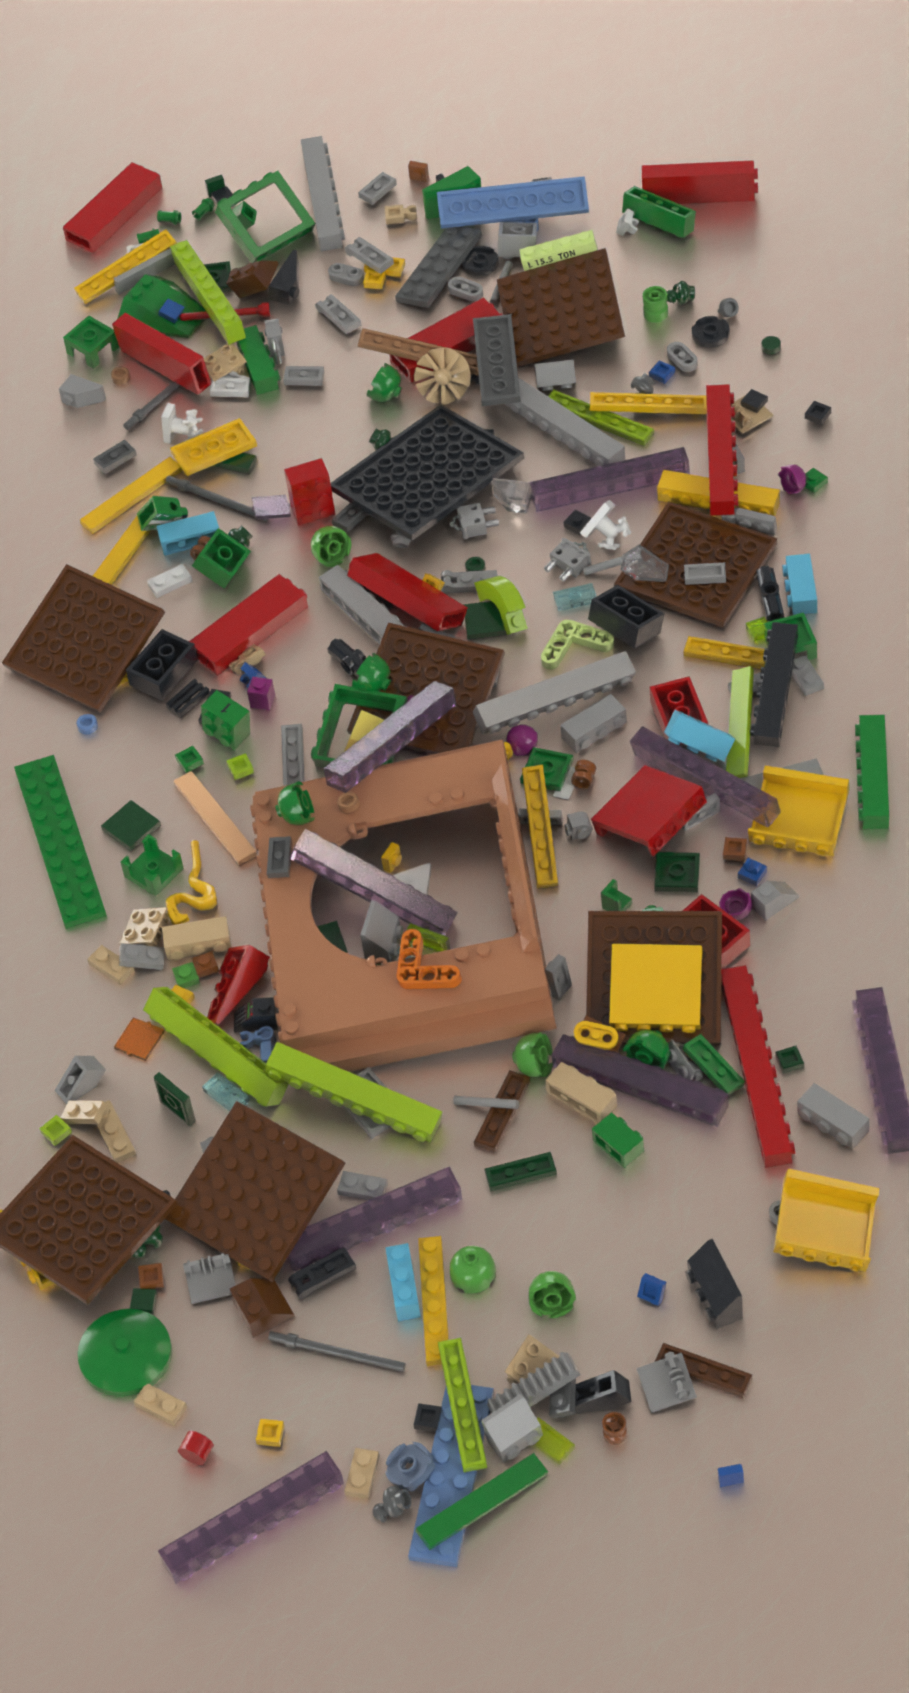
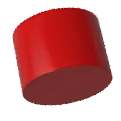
M188 1431L178 1448V1453L193 1464L204 1465L214 1444L205 1435L196 1431Z

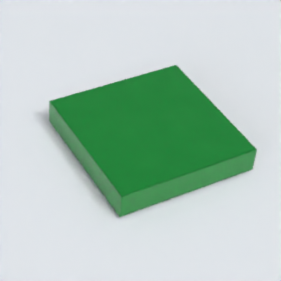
M533 747L525 767L543 765L546 789L561 792L574 758L571 754ZM521 775V777H520V783H521V784H524V783H523V775Z

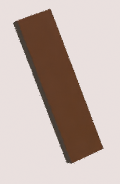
M509 1070L496 1098L518 1100L520 1104L531 1081L530 1077ZM491 1107L474 1140V1146L495 1153L517 1109Z
M666 1343L662 1344L654 1361L664 1359L665 1354L668 1352H674V1355L682 1353L691 1380L744 1398L752 1381V1374Z

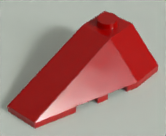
M251 945L228 949L219 974L222 975L221 981L215 985L214 990L218 993L217 997L211 1001L207 1015L209 1020L216 1025H219L267 971V963L270 956Z

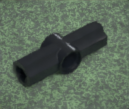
M768 565L761 566L759 570H756V576L766 620L773 621L784 618L779 585L776 581L774 568Z
M335 638L327 648L328 653L341 663L342 668L347 674H354L359 678V675L356 673L366 659V656L361 650H354L342 639Z

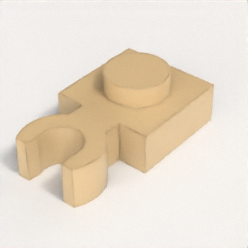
M403 204L385 206L386 224L405 223L404 219L416 220V205H410L407 208H403Z
M253 644L238 656V660L230 663L229 667L232 672H236L238 675L242 672L240 668L245 662L254 666L266 654L261 647Z

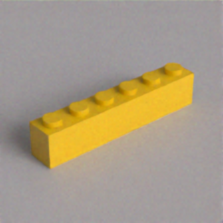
M663 470L657 486L658 501L667 503L669 501L685 506L710 509L709 477ZM738 483V491H734V494H738V506H734V508L776 516L780 504V489Z

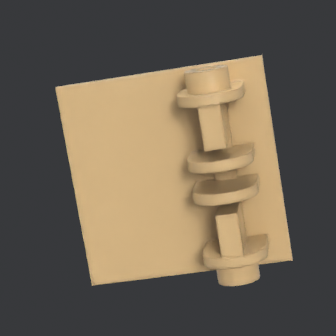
M233 343L222 346L204 358L208 374L214 382L233 370L238 375L245 374L244 364L247 361Z
M745 396L734 401V404H730L735 406V418H731V421H735V428L742 434L774 416L765 406L758 413L741 406V400Z
M168 908L133 910L119 945L121 943L145 944V946L157 947L159 939L162 937V927L166 926L169 921L168 914L166 913Z
M528 1334L504 1371L508 1376L507 1381L511 1384L520 1383V1378H528V1373H536L537 1367L543 1368L545 1362L551 1363L553 1357L559 1358L560 1356Z

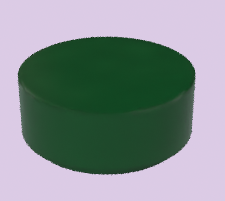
M775 336L765 337L761 342L762 351L766 354L778 353L781 349L780 339Z
M480 557L469 558L465 562L466 572L485 571V561Z

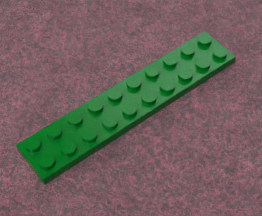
M54 755L14 766L65 929L106 917V911Z

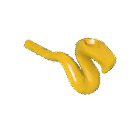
M193 840L190 843L193 864L188 876V882L194 890L203 896L195 897L183 892L170 895L165 900V904L168 908V917L173 925L189 921L188 914H180L177 910V905L180 903H186L200 911L211 910L217 905L215 887L198 879L201 869V857L197 840Z

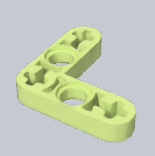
M563 620L559 623L541 654V663L546 669L557 668L572 642L601 652H608L614 648V636L605 630L573 620ZM584 633H589L592 635L589 638L581 637V635ZM556 642L564 643L562 647L554 646Z

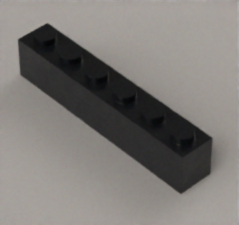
M773 622L772 629L767 631L766 641L769 642V647L764 649L763 660L766 661L765 667H761L760 679H763L762 686H758L757 698L760 699L759 705L755 704L754 707L756 723H752L750 736H754V744L780 747L799 634L798 625Z

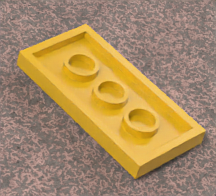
M238 418L170 447V450L185 474L189 476L257 447V441L242 420Z

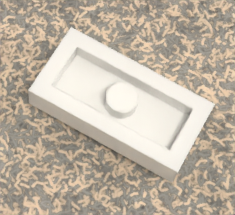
M183 564L147 580L148 586L156 598L193 582L191 575Z

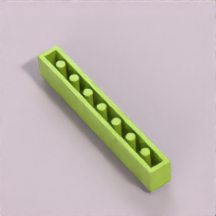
M185 240L170 246L176 267L228 345L246 338L241 319L189 242Z
M168 987L152 989L143 1011L150 1015L151 1020L160 1023L165 1027V1031L177 1036L182 1044L191 1047L197 1056L205 1058L210 1062L211 1067L224 1073L229 1081L237 1083L243 1092L256 1098L260 1105L269 1107L280 1104L289 1086L288 1082L270 1078L266 1074V1063L171 989Z
M279 1042L276 1043L266 1062V1074L270 1078L288 1082L295 1089L302 1088L307 1090L314 1097L328 1099L335 1106L347 1107L356 1115L370 1117L375 1123L387 1124L399 1133L406 1132L413 1135V1138L420 1142L427 1141L431 1143L442 1120V1111Z

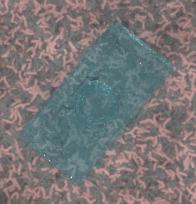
M592 583L553 592L558 611L591 604L592 599L597 597Z
M218 1072L202 1086L205 1093L228 1111L232 1109L236 1101L243 1105L250 1101L247 1094Z

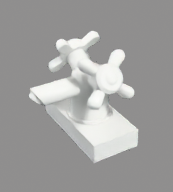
M167 403L161 416L164 443L171 444L176 433L187 435L188 439L185 441L201 435L203 429L198 430L196 426L197 423L202 422L201 417L196 418L198 411L195 409L187 410L186 419L177 418L175 404Z
M609 500L601 506L580 534L587 538L598 529L606 536V541L603 540L602 543H598V546L609 550H616V548L620 547V544L614 543V538L620 532H623V536L626 537L631 534V530L625 516L622 519H618L619 524L613 523L607 517L615 507V504Z

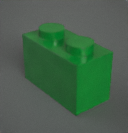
M612 1112L592 1128L593 1141L624 1168L644 1152L643 1136L638 1131H633L629 1128L623 1118L615 1116Z

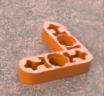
M409 929L403 933L396 974L398 983L402 988H455L461 983V973L458 967L454 965L420 966L423 950L421 933L416 929ZM412 938H416L413 940V948H411L409 942L412 941ZM409 955L416 956L412 962L407 963L404 961ZM432 973L435 975L430 981L423 980L427 974Z

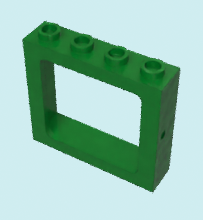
M278 170L274 173H267L258 182H251L244 190H237L233 193L232 197L221 199L217 203L215 211L250 263L262 261L313 231L316 224ZM275 183L302 223L268 243L257 246L231 207Z
M335 684L333 691H330L328 696V708L323 712L322 727L317 731L316 746H313L311 750V758L315 766L346 773L375 767L373 765L328 757L342 708L345 704L393 712L377 766L393 763L406 720V716L403 715L407 702L406 696L379 691L363 692L351 686Z

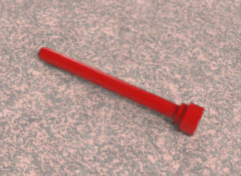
M269 302L261 303L258 307L234 309L238 316L259 315L263 318L270 317ZM206 311L182 313L179 316L181 321L211 319Z

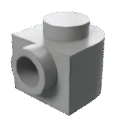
M581 811L567 814V823L564 824L566 835L571 836L572 840L587 838L593 830L587 813Z

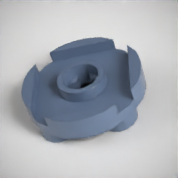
M412 1442L413 1444L407 1446L405 1443L401 1444L387 1458L386 1476L399 1489H406L409 1492L415 1491L435 1468L431 1453L419 1442ZM413 1463L412 1467L409 1469L406 1468V1464Z

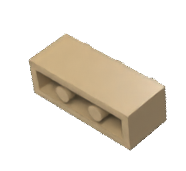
M226 916L162 927L167 960L199 956L210 951L213 953L224 952L231 948L230 931Z
M561 1062L545 1080L548 1094L596 1123L603 1120L617 1107L616 1094L611 1088L601 1086L595 1079L581 1074L572 1065L568 1066Z

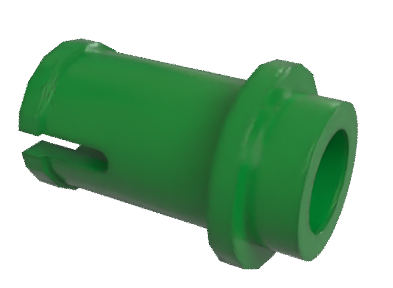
M210 198L203 199L201 204L192 211L193 217L200 221L209 211H213L214 202Z
M160 210L157 213L158 222H171L176 225L182 219L181 212L177 210L173 212Z
M152 228L151 231L138 233L139 244L145 243L159 234V229Z

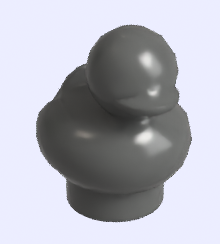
M644 373L642 376L633 378L631 388H635L639 391V394H653V386L656 382Z
M396 1486L388 1487L383 1493V1503H378L373 1507V1516L381 1520V1522H385L388 1515L393 1518L401 1516L405 1509L410 1508L411 1496L406 1489L401 1490Z

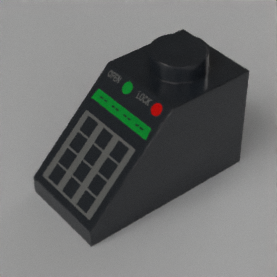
M274 997L253 998L234 1012V1033L242 1031L255 1032L264 1026L271 1027L273 1031L278 1030L276 1013L279 1012L278 1008L275 1007Z

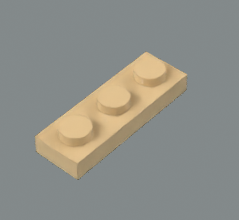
M108 1100L104 1102L107 1108L99 1124H96L113 1160L119 1163L135 1156L136 1152L111 1101Z

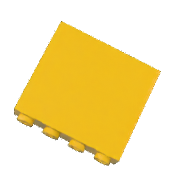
M765 765L763 783L752 826L748 828L749 842H753L756 845H771L779 849L789 848L795 849L798 852H812L820 856H834L850 791L849 779Z
M612 944L610 1026L619 1031H627L628 1028H637V1031L657 1028L661 1032H673V1029H682V1032L693 1033L696 1029L701 1030L702 946Z
M788 1168L783 1180L773 1252L785 1257L803 1258L808 1262L817 1261L832 1267L840 1266L855 1272H866L871 1261L869 1251L875 1203L879 1196V1188Z

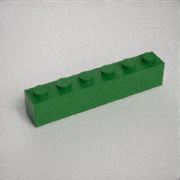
M859 715V724H855V736H859V740H856V753H860V757H856V769L861 770V774H857V787H861V791H858V804H862V808H858V821H863V829H889L885 715Z

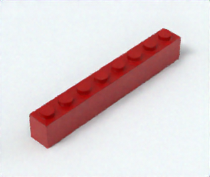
M730 384L706 385L710 516L735 515L734 506H738V494H734V491H738L737 479H733V477H737V464L733 465V462H737L736 450H732V447H736V435H732V433H735V421H731V418H735V406L730 405L734 404V392H730Z

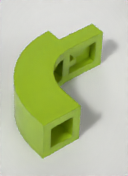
M494 576L474 582L480 602L491 600L499 609L507 635L528 629L522 609L526 608L524 601L510 580L503 576Z

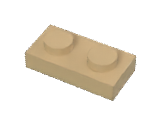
M103 945L87 959L89 965L120 985L135 971L134 967L119 966V956Z
M69 1100L60 1118L66 1124H99L107 1105L104 1101Z
M150 1384L145 1385L134 1400L136 1407L175 1426L187 1408L186 1402Z
M355 1448L344 1490L346 1496L369 1499L380 1457L379 1451Z

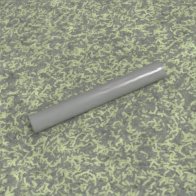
M506 261L499 278L509 275L513 265L511 261ZM496 285L490 299V303L493 305L497 304L500 297L498 285Z
M638 551L584 567L583 571L585 575H589L643 559L642 551Z
M456 1095L453 1099L455 1105L518 1109L519 1101L512 1099Z

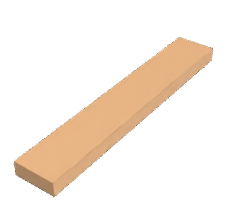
M192 771L174 780L176 788L239 866L256 857V850Z

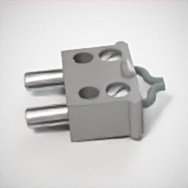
M279 319L264 321L266 328L264 332L265 336H267L270 356L275 357V363L278 365L277 357H279V363L281 364V356H285L281 336L283 333L282 327L279 324Z
M480 503L459 506L457 508V516L450 522V526L462 531L463 539H468L469 537L487 534L486 528L499 526V520L485 521L484 515L495 513V507L481 508ZM457 518L460 524V528L456 524H454Z
M562 538V542L550 553L551 561L544 567V570L550 572L557 566L564 570L559 576L561 581L564 582L570 575L576 578L583 571L584 567L592 564L590 553L586 548L587 544L584 542H571L566 538Z

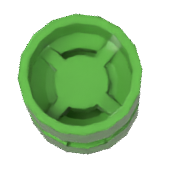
M652 286L645 289L642 295L644 318L653 323L662 322L668 317L666 290L660 286Z

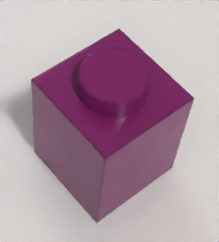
M252 677L247 691L250 708L270 711L275 698L272 679Z

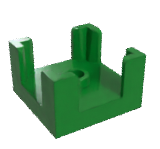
M87 316L63 337L67 354L73 357L74 349L85 354L87 365L93 369L100 364L98 352L110 343L113 352L119 348L114 329L91 316Z
M804 612L764 623L765 641L767 639V631L772 629L773 622L798 625L799 634L795 653L807 650L808 660L817 659V641Z
M148 834L142 840L144 852L132 864L129 856H126L120 863L125 878L156 897L184 867L179 852L173 849L171 851L173 857L160 850L157 839Z

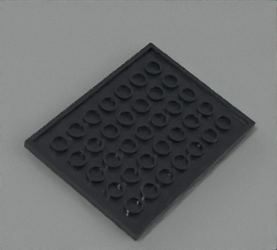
M440 404L331 482V490L413 541L524 459V452Z

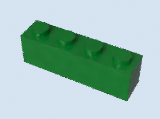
M636 186L624 192L622 213L630 209L634 211L633 218L675 234L677 237L684 238L694 231L696 211Z
M256 325L244 328L246 338L237 341V346L247 361L245 366L256 395L279 389L277 382L280 381L279 372L274 370L275 363L273 357H269L268 345H264L265 338L263 332H259Z

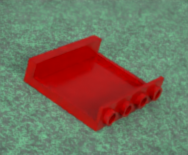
M644 765L591 818L597 835L603 837L608 831L647 846L650 855L653 857L707 803L702 786Z

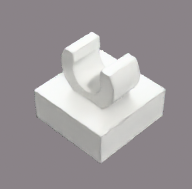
M627 209L618 221L616 233L623 236L626 231L630 234H634L638 228L636 226L639 221L633 218L634 211Z

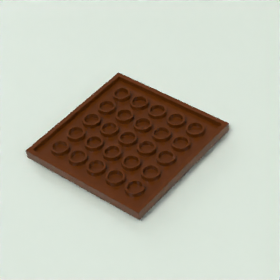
M606 248L497 279L503 315L511 314L517 367L625 337Z
M668 501L635 551H642L643 559L627 563L615 581L614 586L619 585L640 599L724 628L757 577L756 570L764 566L776 547L777 538ZM725 563L726 583L685 585L684 565Z
M66 564L2 661V664L101 713L124 678L126 669L136 659L164 616L165 611L156 605Z
M388 622L376 654L388 664L390 668L388 679L391 682L385 691L381 690L380 692L406 696L407 699L408 696L413 695L429 703L423 723H418L406 717L398 746L429 754L470 747L478 728L473 711L476 705L488 701L505 655L504 650ZM356 706L347 728L348 734L352 733L359 714L363 710L384 719L382 728L385 731L380 742H384L393 712Z
M588 911L586 1016L610 1026L612 944L701 945L703 949L701 1030L696 1029L693 1033L682 1032V1029H673V1032H661L657 1028H650V1030L660 1032L668 1044L672 1039L675 1043L686 1044L701 1034L710 1044L721 1045L722 911ZM628 1028L627 1031H621L626 1034L623 1044H626L629 1038L637 1032V1028Z
M236 1101L175 1198L178 1205L165 1219L221 1253L229 1254L231 1259L273 1282L346 1163Z
M72 1135L0 1213V1248L89 1305L178 1204L168 1194Z

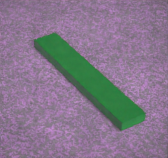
M533 1453L416 1527L415 1532L427 1548L431 1550L547 1476L548 1470Z

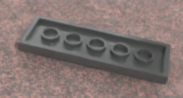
M462 226L446 228L396 294V301L429 308L481 238V230Z
M511 314L473 318L482 406L521 402Z

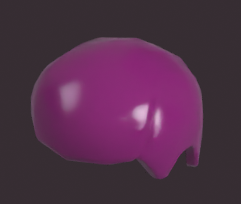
M796 464L782 466L778 476L781 478L783 490L789 494L800 493L806 485L804 470Z
M519 724L508 731L506 742L511 745L514 755L527 756L531 749L537 746L538 734L533 727Z
M741 888L723 894L719 901V907L737 921H740L750 914L752 899L749 892L746 893Z

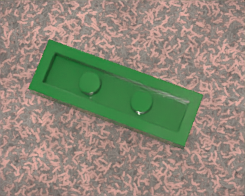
M701 1034L684 1044L682 1050L726 1097L744 1086L745 1081Z

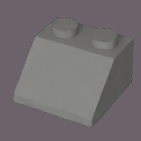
M500 222L498 257L504 259L520 257V249L536 245L537 223Z
M574 360L534 364L537 388L541 387L542 391L553 390L555 385H561V389L570 388L572 383H576Z
M371 900L360 935L364 958L367 959L369 956L374 955L375 959L385 958L388 963L397 954L398 938H402L403 926H400L399 916L377 901Z
M519 1394L481 1420L487 1442L503 1463L508 1459L517 1457L521 1450L536 1444L543 1436L541 1425L522 1394Z

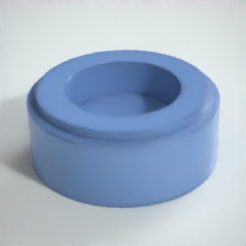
M84 714L77 719V728L82 734H92L98 728L97 719L94 715Z

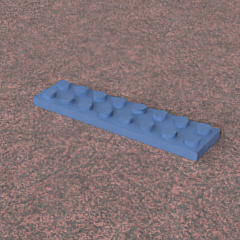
M585 176L437 192L441 229L589 213Z
M471 1385L481 1438L484 1444L485 1432L481 1420L490 1415L487 1400L489 1398L493 1399L494 1388ZM446 1387L438 1430H436L431 1451L435 1468L424 1482L408 1557L411 1561L457 1567L466 1528L431 1550L427 1548L415 1532L416 1527L473 1492L478 1470L463 1472Z

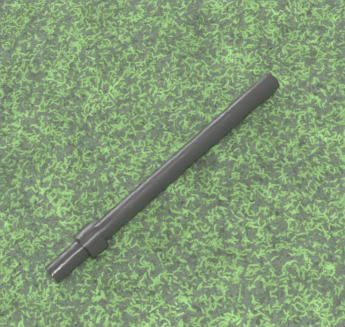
M173 381L142 409H137L132 414V417L123 424L124 428L129 430L137 422L143 421L152 409L181 385Z
M170 475L166 478V483L177 486L181 491L192 492L263 521H268L269 514L193 485L186 479L180 480Z
M270 1331L268 1340L283 1343L286 1347L293 1349L300 1347L404 1372L406 1367L404 1362L299 1338V1335L292 1333L286 1335Z

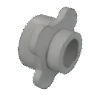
M399 532L391 536L394 547L407 548L409 543H411L410 539Z

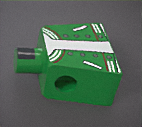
M152 496L139 510L137 517L141 531L157 530L156 526L187 518L188 510L186 507L180 506L177 498Z

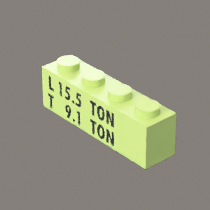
M593 230L529 246L519 251L524 271L596 251L598 247Z

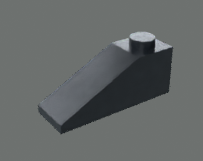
M292 250L268 287L270 299L273 301L291 305L294 299H297L299 296V261L297 250Z
M615 1370L576 1384L575 1414L610 1410L631 1402L629 1380Z

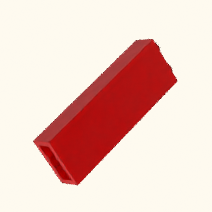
M754 160L642 165V189L677 204L755 201V193H758V182H754V179H758V168H754Z
M131 162L63 226L66 241L91 253H95L162 189L160 174Z
M483 297L408 337V339L468 353L476 349L473 318L500 316L503 314L499 313L494 305ZM389 354L390 362L410 383L415 382L414 374L416 367L434 371V369L417 365L418 361Z
M124 313L112 323L121 352L197 395L211 385L202 355L127 313Z
M379 553L352 558L347 574L351 579L436 631L462 626L468 607Z
M278 574L189 641L195 644L198 661L215 675H220L229 668L230 663L238 660V656L253 644L258 646L308 608L307 594L303 589H298L293 585L290 579Z

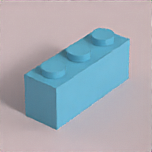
M214 511L156 526L164 556L192 549L193 546L197 545V541L201 536L211 538L219 528Z
M810 554L786 556V564L782 565L783 577H787V580H784L785 592L790 594L787 595L788 608L792 607L793 615L803 612L804 614L817 613V594Z
M674 710L664 731L669 737L668 740L672 743L680 745L682 742L688 745V750L697 754L699 751L706 753V758L715 762L718 759L725 761L735 741L732 735L678 710Z
M409 1244L385 1247L398 1322L421 1318Z

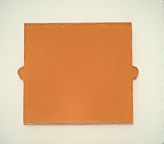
M133 1017L115 1044L114 1049L128 1054L129 1057L134 1056L146 1061L165 1030L152 1025L150 1021L144 1022Z

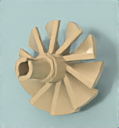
M445 347L444 364V348L429 350L428 352L439 366L434 363L428 353L419 359L417 365L434 369V371L416 367L414 374L415 382L433 376L429 380L416 384L418 391L421 395L425 396L431 385L436 381V384L425 399L433 403H440L439 385H441L442 405L455 401L454 395L459 400L466 392L471 380L470 368L466 359L455 350Z

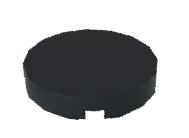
M475 246L463 260L462 267L469 275L485 276L497 269L499 257L491 247Z
M705 316L698 319L696 324L692 326V339L702 347H718L723 345L730 336L729 324L724 319H718L717 316Z

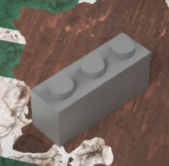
M610 694L560 725L561 738L576 753L586 749L595 741L604 738L608 733L622 727L627 722L626 709Z
M815 1083L797 1101L798 1114L803 1120L812 1122L820 1131L830 1134L840 1144L847 1145L851 1149L869 1132L870 1118Z

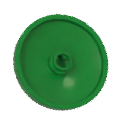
M138 1309L115 1310L99 1317L86 1329L78 1346V1363L85 1380L97 1391L116 1397L132 1396L139 1394L147 1384L154 1386L164 1376L171 1362L172 1344L166 1327L154 1315Z

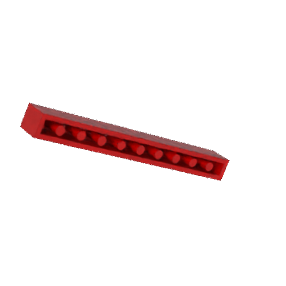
M746 965L722 969L721 987L745 1081V1088L764 1167L770 1168L792 1164L795 1146L793 1140L789 1141L788 1135H791L789 1122H784L783 1116H786L784 1102L780 1103L779 1101L781 1089L779 1083L775 1084L774 1078H777L775 1065H770L772 1052L770 1046L766 1047L765 1041H768L766 1028H761L760 1024L763 1023L761 1009L757 1010L756 1007L759 1004L757 992L752 991L754 986L752 973L748 974Z

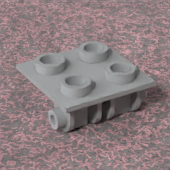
M223 1252L218 1256H208L206 1259L201 1257V1260L192 1262L188 1260L187 1263L183 1264L191 1304L231 1295L229 1288L235 1286L229 1254H224Z
M668 1352L665 1354L664 1359L636 1368L651 1413L697 1398L682 1353L674 1355V1352Z

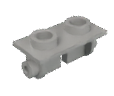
M672 1039L669 1043L670 1056L668 1062L684 1085L689 1087L691 1080L699 1081L703 1078V1071L694 1061H690L691 1058L682 1050L684 1044L675 1043Z

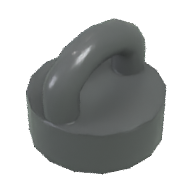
M726 298L720 302L717 311L724 317H733L738 313L739 306L735 299Z

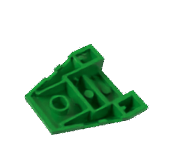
M145 274L123 298L118 318L127 313L155 330L165 333L166 336L189 338L205 319L181 321L178 318L174 324L159 316V310L167 299L184 306L183 313L204 312L206 310L174 282L160 276Z

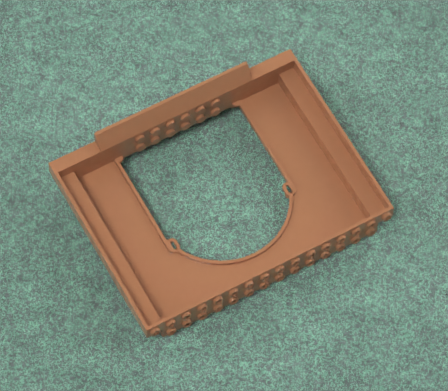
M503 740L302 782L303 785L300 787L303 791H308L315 812L310 813L311 818L315 817L314 821L304 825H291L283 817H279L276 812L275 806L278 805V795L286 786L255 792V795L252 796L253 805H250L252 817H255L252 826L254 834H257L254 842L256 850L259 851L256 859L258 867L261 868V872L258 875L260 884L263 885V889H261L262 901L265 902L263 914L268 923L265 924L267 937L270 939L267 942L268 952L270 955L272 954L269 964L271 972H274V977H271L273 989L276 990L274 1003L279 1012L276 1013V1020L281 1028V1031L278 1032L280 1043L350 1072L557 1029L550 986L545 971L546 961L525 846ZM346 792L355 793L360 801L359 808L352 813L341 812L337 804L338 798ZM485 803H490L492 807H497L499 822H496V829L499 835V846L503 856L502 863L506 873L505 879L509 890L508 896L512 907L511 913L516 933L513 937L422 955L420 966L454 965L458 967L462 981L457 987L404 989L399 985L396 976L398 961L387 963L385 958L375 959L374 955L369 956L367 959L350 955L330 943L319 931L311 910L313 886L324 863L345 842L350 839L355 840L366 837L368 828ZM291 836L290 877L268 878L269 838ZM416 957L407 958L404 961L409 963L414 961ZM432 973L427 974L423 980L430 981L435 975Z

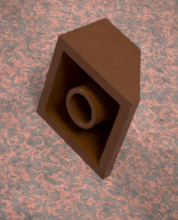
M257 261L248 263L240 268H234L230 272L226 284L239 299L267 290L279 263L277 261Z
M249 1278L229 1288L233 1303L253 1338L295 1317L275 1280L270 1282L267 1279Z

